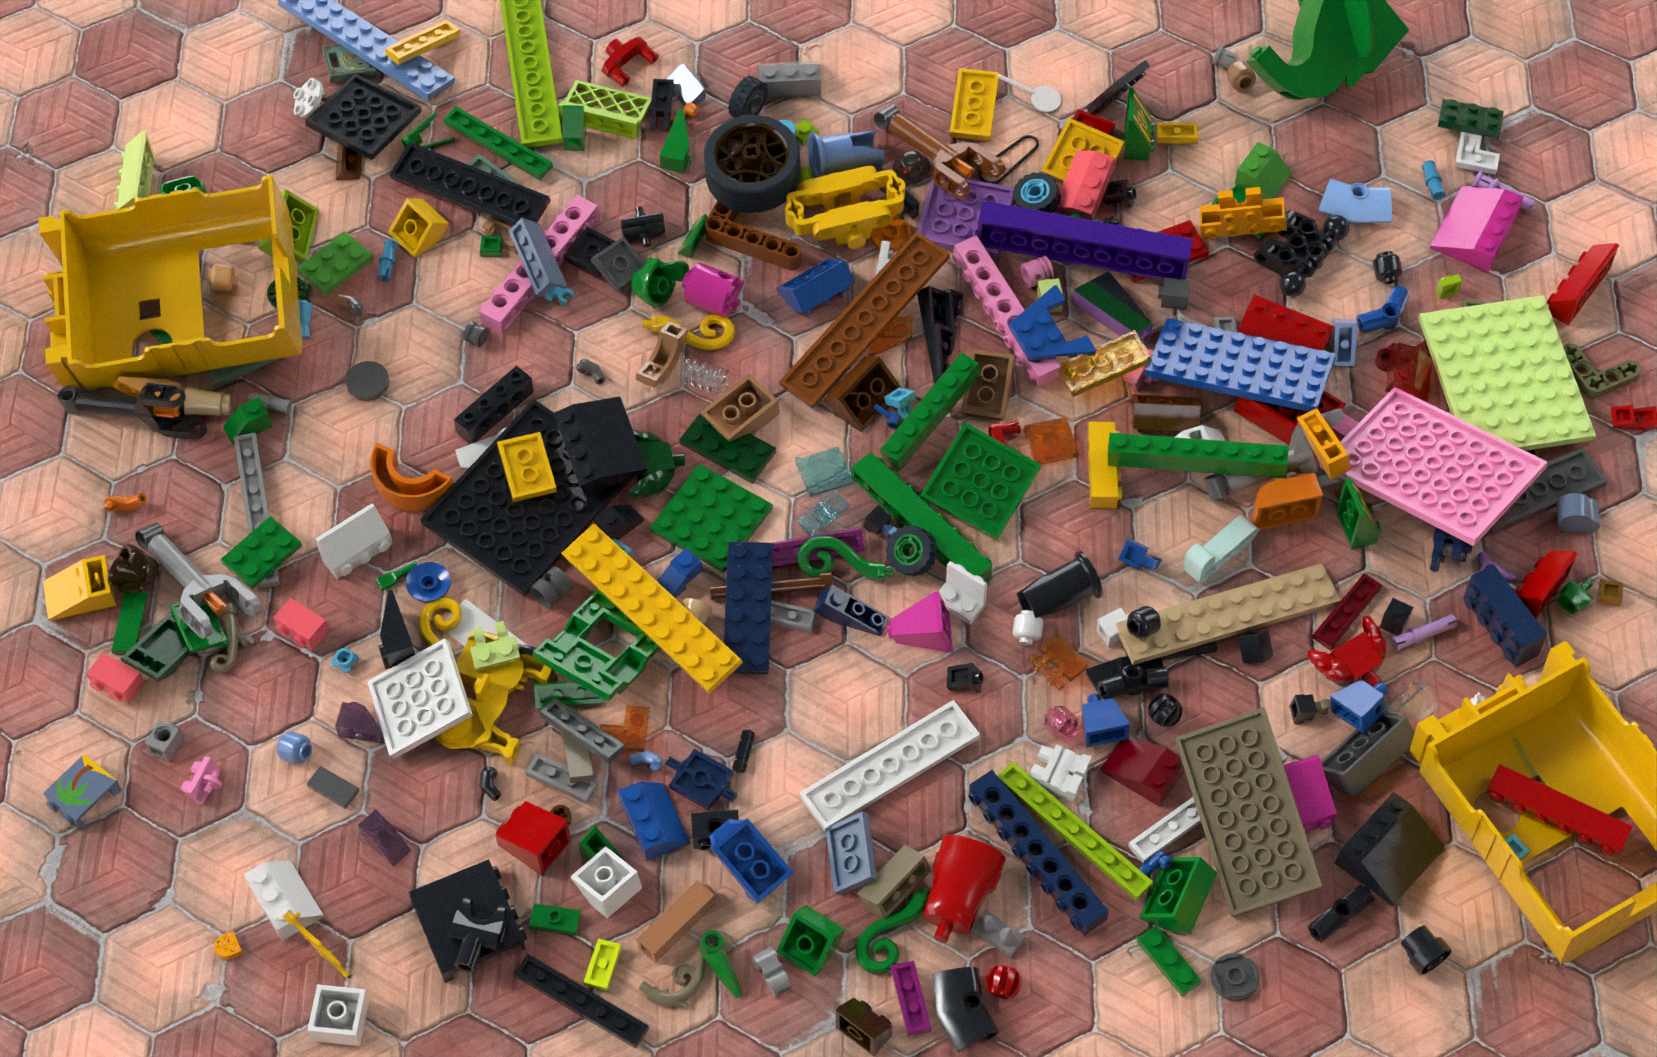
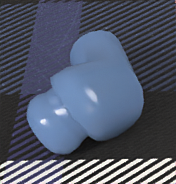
M650 751L629 755L632 766L648 763L652 771L661 770L663 767L661 756Z

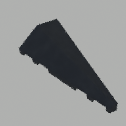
M928 286L921 289L917 296L935 384L950 366L948 364V357L953 352L957 332L955 322L956 317L960 315L961 310L958 307L960 300L963 299V293L952 289L942 291Z

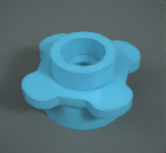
M341 648L336 652L335 658L331 660V664L333 667L341 668L344 673H348L351 671L352 665L358 662L359 657L349 649Z

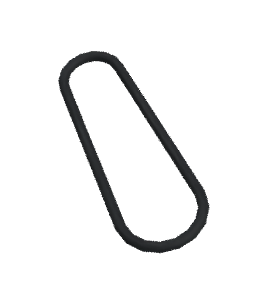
M1025 135L997 154L996 157L999 158L1025 138L1034 139L1036 145L997 181L985 180L979 170L978 176L980 180L992 184L1001 182L1038 148V139L1032 135Z

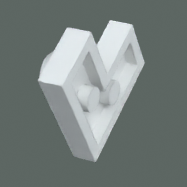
M1461 132L1454 167L1496 175L1500 154L1479 150L1482 139L1481 135Z

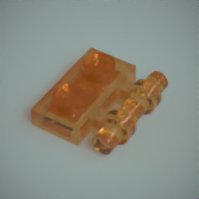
M1058 634L1040 647V652L1043 654L1042 657L1039 658L1033 653L1028 658L1033 664L1032 667L1037 672H1041L1047 678L1046 682L1050 686H1054L1058 691L1065 687V684L1060 680L1063 676L1071 682L1088 669V664ZM1051 662L1057 670L1053 672L1047 666L1048 663Z

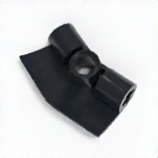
M1127 656L1086 669L1090 682L1103 700L1124 694L1135 696L1140 694L1142 690L1168 688L1167 668H1163L1162 660L1129 665Z
M962 967L933 973L936 1014L957 1052H960L978 1039L980 1042H986L999 1033V1029L983 1003L978 968ZM969 1002H974L978 1005V1007L969 1008L966 1004Z

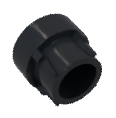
M1422 925L1412 931L1401 942L1402 947L1407 952V956L1410 958L1409 963L1419 976L1425 975L1438 967L1452 952V949L1442 937H1435L1426 925Z

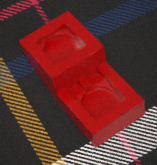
M1633 404L1611 407L1613 428L1623 430L1657 429L1656 406L1633 409Z

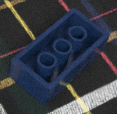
M1493 564L1472 575L1463 597L1464 603L1475 613L1480 625L1485 627L1490 633L1492 641L1503 650L1505 658L1512 662L1516 668L1538 657L1547 633Z

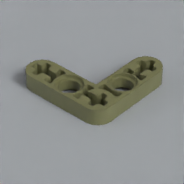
M1569 343L1563 346L1565 353L1568 352L1570 354H1566L1577 384L1591 398L1600 397L1636 381L1641 373L1640 364L1634 360L1624 361L1598 373L1577 345ZM1583 367L1588 371V373L1581 374L1576 370V368ZM1607 376H1615L1618 381L1610 382Z

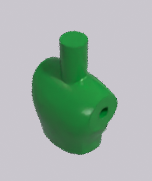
M1586 579L1579 585L1571 580L1561 590L1557 598L1558 604L1570 614L1583 610L1593 600L1587 592L1593 586L1592 581Z

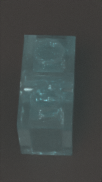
M835 489L805 512L797 523L808 536L817 535L840 517L850 507V504Z

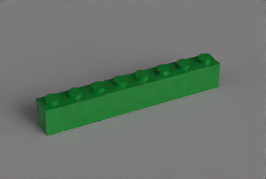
M1110 433L1108 466L1286 478L1289 445Z
M870 452L851 467V478L902 527L913 525L926 529V531L932 534V537L936 540V545H938V556L936 559L946 568L947 564L951 561L954 564L962 565L967 572L974 576H980L984 581L992 576L993 565L987 556H982L972 542H967L957 528L951 527L946 522L942 514L936 513L927 500L921 499L911 485H906L896 471H891L882 458L876 457Z

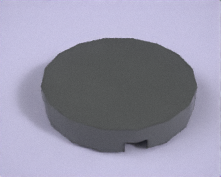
M365 361L353 366L347 373L345 380L348 392L355 396L356 399L362 401L379 398L384 391H387L390 382L387 370L383 365L373 361Z
M1229 953L1219 957L1213 965L1210 974L1211 985L1215 992L1222 998L1230 1001H1243L1251 997L1257 989L1260 978L1255 963L1238 953Z

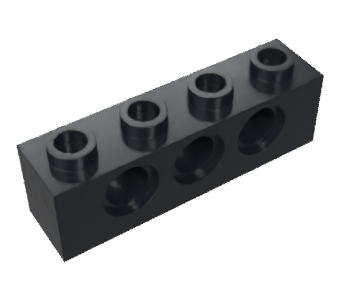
M516 365L454 419L456 433L469 444L477 442L534 392L532 377Z

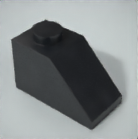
M631 505L610 506L594 518V524L612 540L614 538L616 540L621 539L644 521V518Z

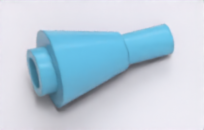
M299 300L302 339L310 338L309 325L313 305L307 300Z

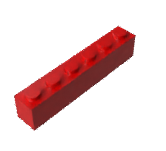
M1500 763L1486 791V794L1490 795L1489 798L1500 804L1505 802L1511 805L1512 810L1520 814L1526 812L1534 816L1533 819L1541 824L1549 823L1556 826L1555 829L1562 834L1568 835L1570 833L1578 837L1577 840L1589 846L1594 844L1600 847L1601 852L1609 856L1614 854L1619 856L1633 827Z

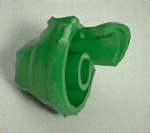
M649 257L643 268L632 275V291L651 307H661L671 298L676 281H683L685 274L689 271V265L681 260L665 263L658 258L653 259Z

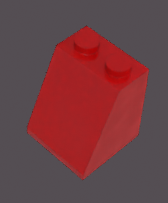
M524 801L521 806H517L513 810L511 818L506 824L503 823L499 826L495 835L499 847L541 876L571 842L568 821L527 801Z

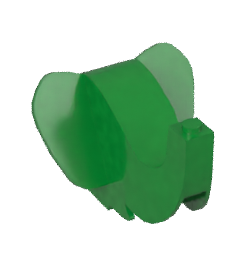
M1298 0L1300 10L1293 30V52L1290 62L1288 64L1284 62L1270 45L1254 48L1246 62L1271 89L1283 97L1295 100L1325 97L1334 92L1344 78L1345 86L1351 87L1364 74L1373 73L1407 34L1409 29L1386 0Z

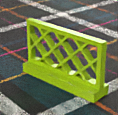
M575 80L565 101L562 100L559 104V120L562 121L563 105L584 106L586 127L637 139L639 128L651 107V98ZM581 88L587 90V92L579 94L577 90ZM600 93L606 94V96L598 98L596 95ZM590 96L593 98L592 101L586 103L583 100ZM623 98L625 101L617 103L615 99ZM611 101L613 104L607 107L602 105V103ZM640 102L644 103L645 105L636 107L634 104ZM630 105L632 109L623 112L621 108ZM617 110L619 114L613 113L611 111ZM636 114L638 118H634V117H630V116Z

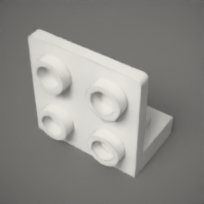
M950 561L947 564L946 583L939 592L949 612L971 625L986 606L987 583L980 576H974L967 572L962 565L954 564Z

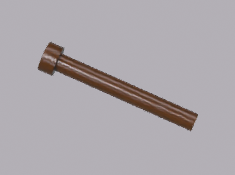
M831 571L820 572L818 577L772 581V594L814 590L823 591L832 584ZM726 585L710 587L711 600L726 599Z

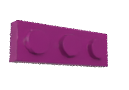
M914 961L891 965L890 970L907 1037L930 1032L931 1024Z

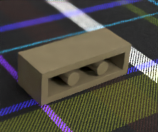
M904 845L876 874L877 879L867 883L857 894L866 910L885 920L932 870L925 855Z

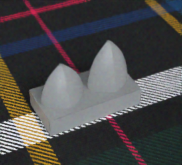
M987 910L972 927L973 933L1010 958L1025 941L1024 935Z

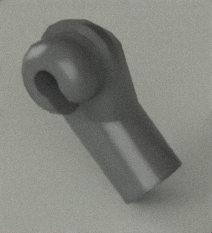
M582 359L576 365L579 373L590 372L596 384L605 382L606 378L598 364Z

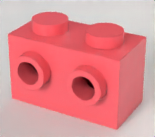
M292 598L273 617L276 625L275 629L282 636L286 637L288 635L293 638V641L302 648L307 647L311 651L329 632L325 619Z
M105 653L99 656L86 673L90 681L89 684L93 689L98 692L103 690L113 700L117 702L121 700L127 704L130 703L144 684L139 671Z

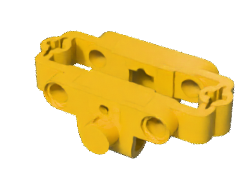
M864 166L808 179L798 185V191L787 195L785 220L787 226L793 228L798 236L814 234L815 239L819 241L835 238L837 246L848 244L850 249H858L864 246L866 239L871 237L872 229L890 224L894 219L893 215L899 214L904 210L905 182L898 178L894 171L885 170L877 172L874 166ZM886 187L887 200L859 203L860 197L863 194ZM823 205L825 213L804 219V206Z

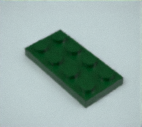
M700 414L679 439L682 446L752 484L776 454V447L750 433L729 442Z

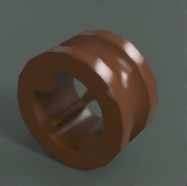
M556 805L551 809V813L558 814L559 816L560 813H564L568 826L570 825L572 818L567 806Z

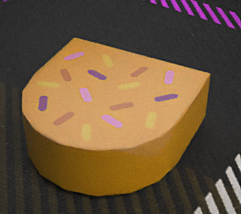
M234 931L220 936L215 941L214 950L217 956L223 960H229L243 954Z

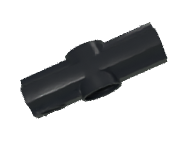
M1360 884L1345 897L1336 900L1331 908L1308 925L1310 935L1316 941L1322 943L1337 930L1346 927L1351 919L1374 902L1372 892L1366 886ZM1336 911H1341L1346 916H1341Z

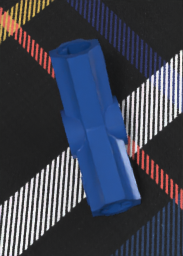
M1401 286L1393 287L1386 303L1381 309L1357 315L1356 321L1359 331L1364 334L1381 328L1386 330L1394 329L1410 297V293L1406 288Z

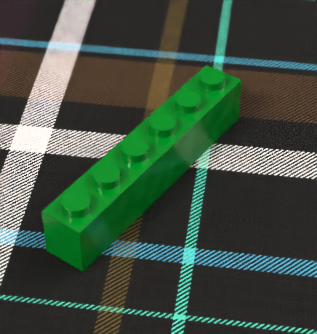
M963 352L959 354L881 447L880 452L885 462L898 471L902 470L981 375L978 362Z

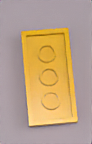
M959 68L949 137L990 141L999 80L997 75L999 72Z

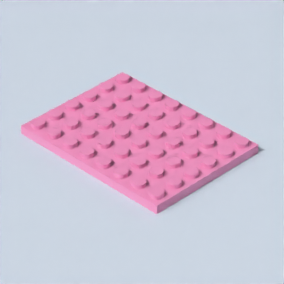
M1394 387L1340 441L1349 454L1351 470L1338 477L1344 480L1350 477L1357 487L1474 546L1546 469L1547 461Z

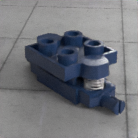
M1436 527L1433 536L1434 547L1430 570L1438 572L1440 563L1445 562L1447 555L1452 556V560L1466 562L1467 554H1471L1473 546Z

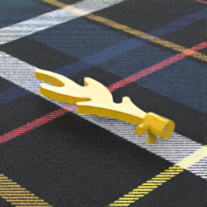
M288 910L282 917L290 925L293 924L303 937L309 940L316 951L347 979L350 974L340 966V961L297 921L301 914L297 912L294 915Z

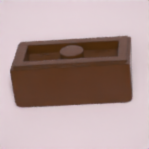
M339 144L337 147L336 180L360 179L361 154Z

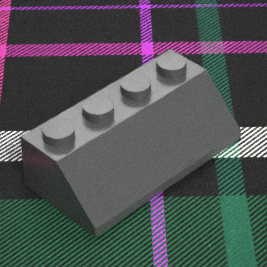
M1383 713L1366 732L1362 733L1356 729L1321 761L1326 780L1342 794L1353 797L1362 794L1368 785L1377 780L1382 772L1389 766H1392L1396 759L1410 749L1415 732L1407 717Z

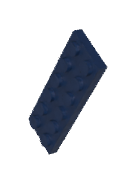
M728 541L724 644L743 662L733 673L769 674L773 543Z

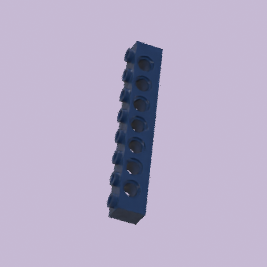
M990 770L969 784L968 797L974 806H979L983 811L982 814L985 820L997 828L999 837L1004 842L1007 841L1010 844L1011 850L1017 859L1021 858L1029 874L1032 877H1037L1041 882L1040 886L1043 891L1055 899L1057 908L1062 913L1065 912L1068 915L1070 923L1075 930H1080L1085 936L1107 921L1109 910L993 770ZM994 798L998 800V802L991 803L988 801V799ZM1007 815L1012 817V819L1004 820L1002 816ZM1024 833L1026 837L1019 838L1016 834ZM1036 850L1039 851L1041 855L1035 856L1032 855L1030 852ZM1047 868H1052V869H1054L1056 872H1055V873H1047V872L1045 871V869H1047ZM1061 886H1067V887H1069L1071 890H1070V891H1062V890L1060 889V887H1061ZM1082 904L1085 908L1077 909L1074 905Z

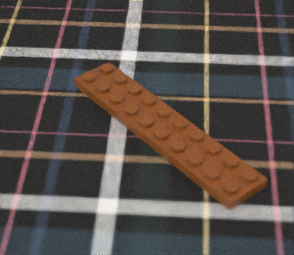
M916 231L779 381L780 386L813 409L947 262L950 254Z

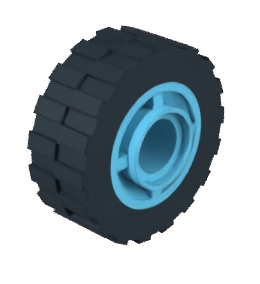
M1033 172L1029 175L1027 174L1018 180L1013 190L1015 205L1021 208L1053 213L1058 208V204H1060L1061 194L1057 182L1047 173Z

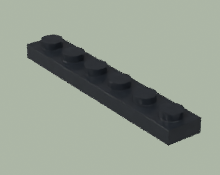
M529 954L526 955L514 972V976L635 1049L649 1030V1025Z

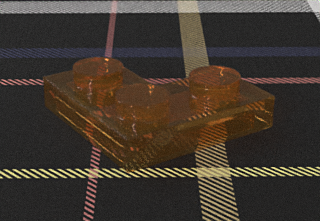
M626 705L624 726L601 724L600 728L623 743L624 751L644 752L650 707Z

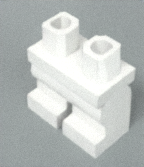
M1057 744L1054 749L1042 745L1037 760L1047 763V766L1043 768L1034 764L1029 776L1050 794L1073 804L1092 757L1086 754H1082V756L1077 755L1071 750L1062 749L1063 747Z

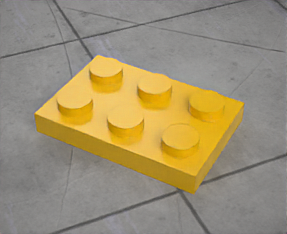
M540 432L497 442L513 502L557 492Z

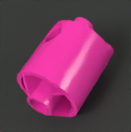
M698 263L685 274L682 288H684V301L686 303L726 318L731 310L736 311L739 306L740 299L737 298L744 286V280L703 263Z

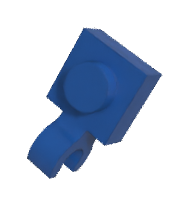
M1130 538L1126 540L1118 559L1137 569L1144 564L1155 570L1161 562L1160 558L1147 554L1149 547Z

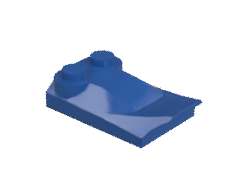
M748 818L745 820L729 819L709 835L711 850L742 886L747 897L756 904L766 898L794 873Z

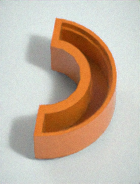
M376 443L372 450L370 468L376 490L388 504L406 511L431 509L454 484L451 476L434 468L420 478L403 477L396 472L399 463L395 450Z

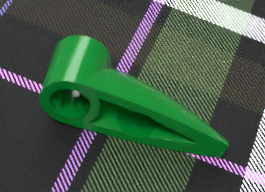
M714 930L707 931L703 934L700 941V952L720 981L738 998L743 994L734 968L722 946V935ZM708 940L716 943L714 948L706 945Z

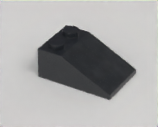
M393 590L388 591L380 632L382 645L378 646L385 669H391L415 655Z

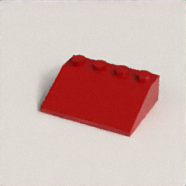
M1324 391L1318 411L1320 414L1335 409L1343 410L1346 403ZM1238 397L1234 412L1288 445L1291 443L1292 434L1298 424L1297 418L1308 413L1307 411Z

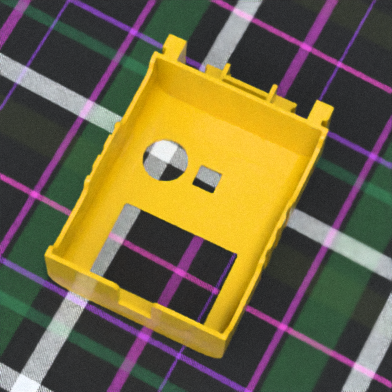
M272 175L262 177L261 184L253 187L210 194L203 193L198 188H191V190L173 191L170 194L149 195L146 198L138 197L134 199V205L129 208L88 215H78L72 210H61L59 219H55L54 216L39 218V233L63 267V271L47 272V275L42 276L44 283L48 287V295L55 304V316L44 318L45 323L52 331L50 332L51 348H45L46 365L63 388L66 386L74 388L84 386L89 391L112 387L119 376L160 379L302 354L303 345L292 222L286 201ZM271 239L279 325H276L274 332L268 335L227 342H215L211 338L205 337L198 252L204 249ZM160 299L161 316L140 320L139 303ZM157 329L165 331L171 336L173 343L144 348L143 355L133 357V345L141 334Z
M1566 640L1550 649L1537 683L1528 687L1525 681L1522 680L1521 674L1514 678L1510 673L1507 674L1503 684L1498 686L1496 694L1474 706L1466 697L1462 701L1461 708L1454 710L1446 716L1437 720L1433 714L1417 723L1410 747V752L1421 765L1420 773L1561 964L1578 958L1657 911L1656 882L1572 931L1569 927L1564 926L1526 875L1522 865L1572 834H1562L1555 829L1556 826L1549 823L1541 824L1533 819L1534 816L1526 812L1520 814L1519 822L1514 828L1507 832L1499 833L1481 809L1477 811L1474 809V803L1481 795L1486 793L1500 763L1531 779L1539 776L1546 786L1606 814H1610L1623 807L1657 851V751L1653 747L1654 744L1646 734L1640 731L1639 725L1636 722L1628 723L1625 721L1593 680L1590 672L1591 666L1587 659L1583 656L1575 660L1576 652ZM1512 834H1515L1530 851L1528 856L1521 861L1505 841Z

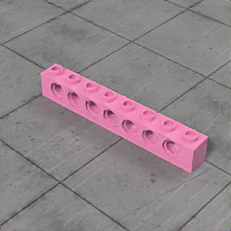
M576 195L572 201H569L565 210L555 217L549 229L544 230L545 237L558 266L564 261L563 255L587 226L591 228L599 219L598 205L579 195ZM521 259L518 261L516 268L506 275L501 286L493 291L490 299L484 302L479 309L481 323L500 334L504 333L536 294Z
M977 235L954 245L952 255L954 264L961 268L965 281L967 283L970 282L975 297L977 299L980 298L983 303L985 313L992 317L996 330L998 332L1001 331L1004 336L1006 346L1013 350L1017 363L1019 365L1022 364L1025 369L1027 379L1030 382L1032 381L1037 388L1059 378L1061 366L1056 359L1037 360L1039 361L1038 363L1028 361L1010 331L1009 323L1020 315L1024 309Z

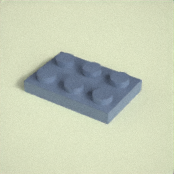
M860 812L831 825L826 830L834 893L842 895L876 880L877 875L868 814Z

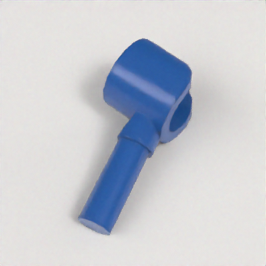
M876 404L874 409L888 418L887 426L894 430L897 429L901 421L900 414L887 412Z

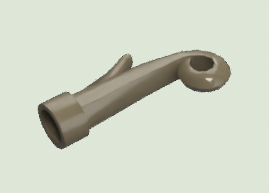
M225 603L227 609L223 610V614L219 615L222 619L224 633L230 641V644L226 646L227 655L216 654L210 659L211 668L220 673L227 672L235 665L238 641L243 647L246 648L248 646L238 625V612L235 603ZM222 660L226 663L220 665L217 663V661Z

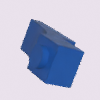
M686 548L670 561V565L658 578L657 582L674 598H677L687 589L686 584L703 571L702 561Z

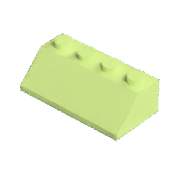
M142 131L126 144L125 153L121 155L123 167L119 170L120 186H117L116 189L118 202L114 203V210L132 207L134 199L138 197L146 198L150 195L155 156L146 131Z

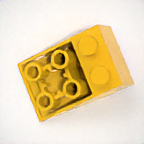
M105 555L83 559L43 581L49 621L117 606L114 586L108 584L110 565Z

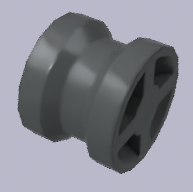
M471 321L464 330L463 339L467 342L472 341L475 346L481 347L488 338L489 329L485 326L480 327L477 322Z

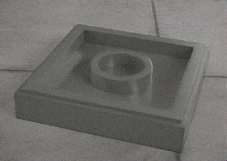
M624 236L593 256L590 260L616 292L628 286L632 281V275L646 264Z

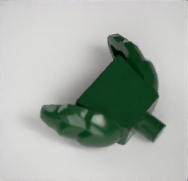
M633 430L648 471L637 475L638 483L629 490L628 495L633 499L648 498L653 494H660L669 486L674 476L675 467L685 466L684 453L672 454L670 444L663 442L656 434Z

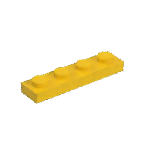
M448 20L442 21L387 47L385 55L398 65L459 37L460 29Z

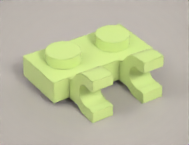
M504 621L495 623L499 637L497 641L486 643L482 627L472 629L477 646L470 647L476 671L521 660L516 637H508Z

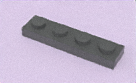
M554 699L540 711V718L608 764L624 751L623 743L557 699Z

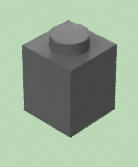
M1164 278V284L1159 286L1158 298L1162 299L1161 307L1186 310L1190 280Z

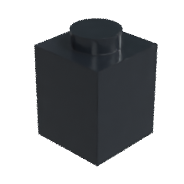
M1392 598L1383 615L1380 629L1395 636L1402 634L1410 620L1414 607Z

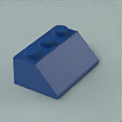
M828 258L781 284L776 289L794 312L807 314L815 309L814 306L831 301L832 296L837 293L843 294L850 290L849 287L855 284V281L845 260Z
M637 782L618 790L620 804L646 861L690 844L689 838L663 783Z

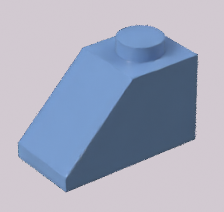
M1332 318L1334 329L1331 336V352L1336 354L1333 365L1354 366L1357 323L1354 319Z

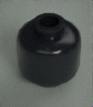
M1385 251L1376 255V258L1373 260L1375 278L1379 281H1384V284L1395 283L1397 278L1402 275L1400 257L1393 254L1392 251Z
M1142 606L1132 611L1127 618L1128 631L1139 639H1144L1157 633L1161 627L1159 613L1150 606Z

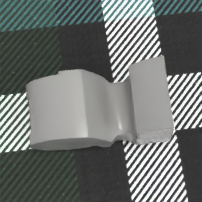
M772 947L752 957V965L757 971H763L762 977L765 985L774 997L792 989L790 979L783 970V965L778 961L777 954Z

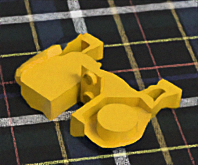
M484 632L486 643L499 640L497 634ZM471 633L456 664L462 683L474 687L476 700L468 698L473 716L435 736L434 738L437 742L451 750L482 749L487 752L499 753L504 757L507 765L513 766L520 751L519 739L511 738L509 734L498 729L495 723L507 706L508 695L515 689H524V686L519 684L520 681L526 683L528 681L527 678H533L539 683L553 682L557 672L532 658L533 651L537 647L517 643L521 660L476 671L470 647L477 645L474 635Z

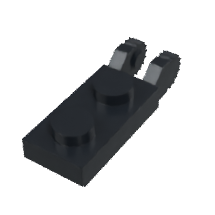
M653 79L650 108L651 129H656L657 116H664V130H669L674 79Z

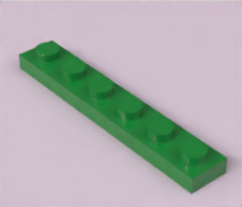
M457 106L443 119L446 126L538 180H541L553 168L552 162Z

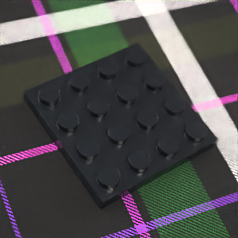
M355 73L305 120L306 127L373 160L421 113V106Z

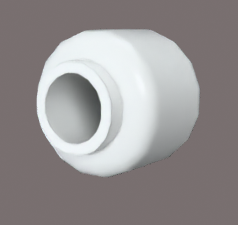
M1023 610L1021 614L1016 615L1014 618L1012 634L1016 639H1019L1020 644L1032 645L1033 642L1041 639L1044 621L1041 617L1035 618L1033 611Z

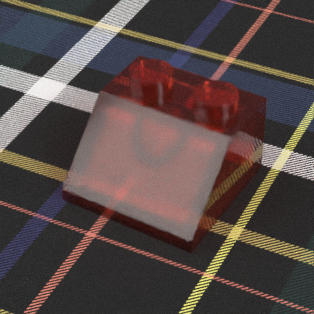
M1398 343L1390 353L1385 392H1390L1396 387L1427 402L1433 361L1419 347Z

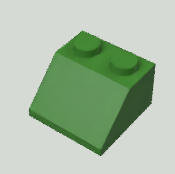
M1257 142L1238 167L1235 185L1238 184L1243 189L1260 187L1262 199H1272L1286 183L1292 172L1276 150Z

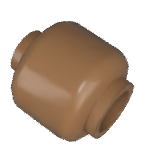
M1238 61L1228 68L1227 79L1235 90L1246 91L1254 85L1256 74L1247 62Z

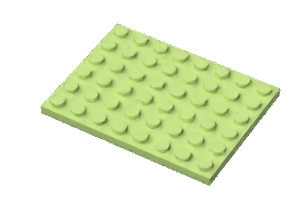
M1544 295L1419 314L1418 319L1451 415L1524 451L1595 439V431Z

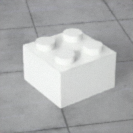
M317 984L307 1030L311 1040L360 1046L370 1001L366 989Z

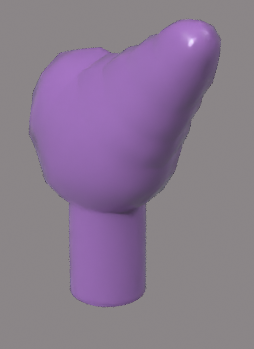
M1485 551L1477 555L1483 564L1480 571L1494 564L1505 580H1516L1512 573L1505 570L1498 563L1492 562Z

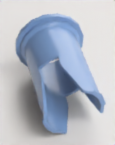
M877 130L819 137L816 132L810 133L807 151L813 177L817 178L826 173L843 172L864 166L875 167L879 164L882 167L884 164V151L872 148L874 135Z

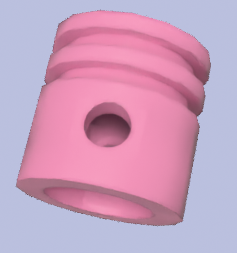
M1047 256L1028 261L1020 266L1022 278L1028 288L1037 286L1038 281L1054 279L1053 267Z

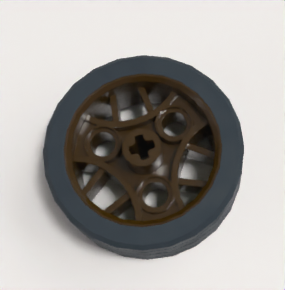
M744 115L721 124L712 132L704 148L705 177L709 191L724 206L745 213H760L784 204L787 201V195L796 191L801 178L800 148L795 135L780 121L760 115Z

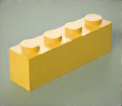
M1115 422L1088 423L1090 508H1117L1118 500H1122V487H1118V481H1121V468L1108 466L1109 434L1119 433V430H1115Z

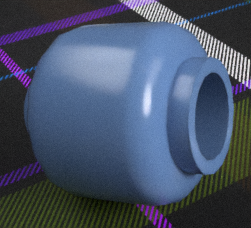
M296 732L285 733L277 742L279 758L293 764H302L310 758L313 751L310 739Z

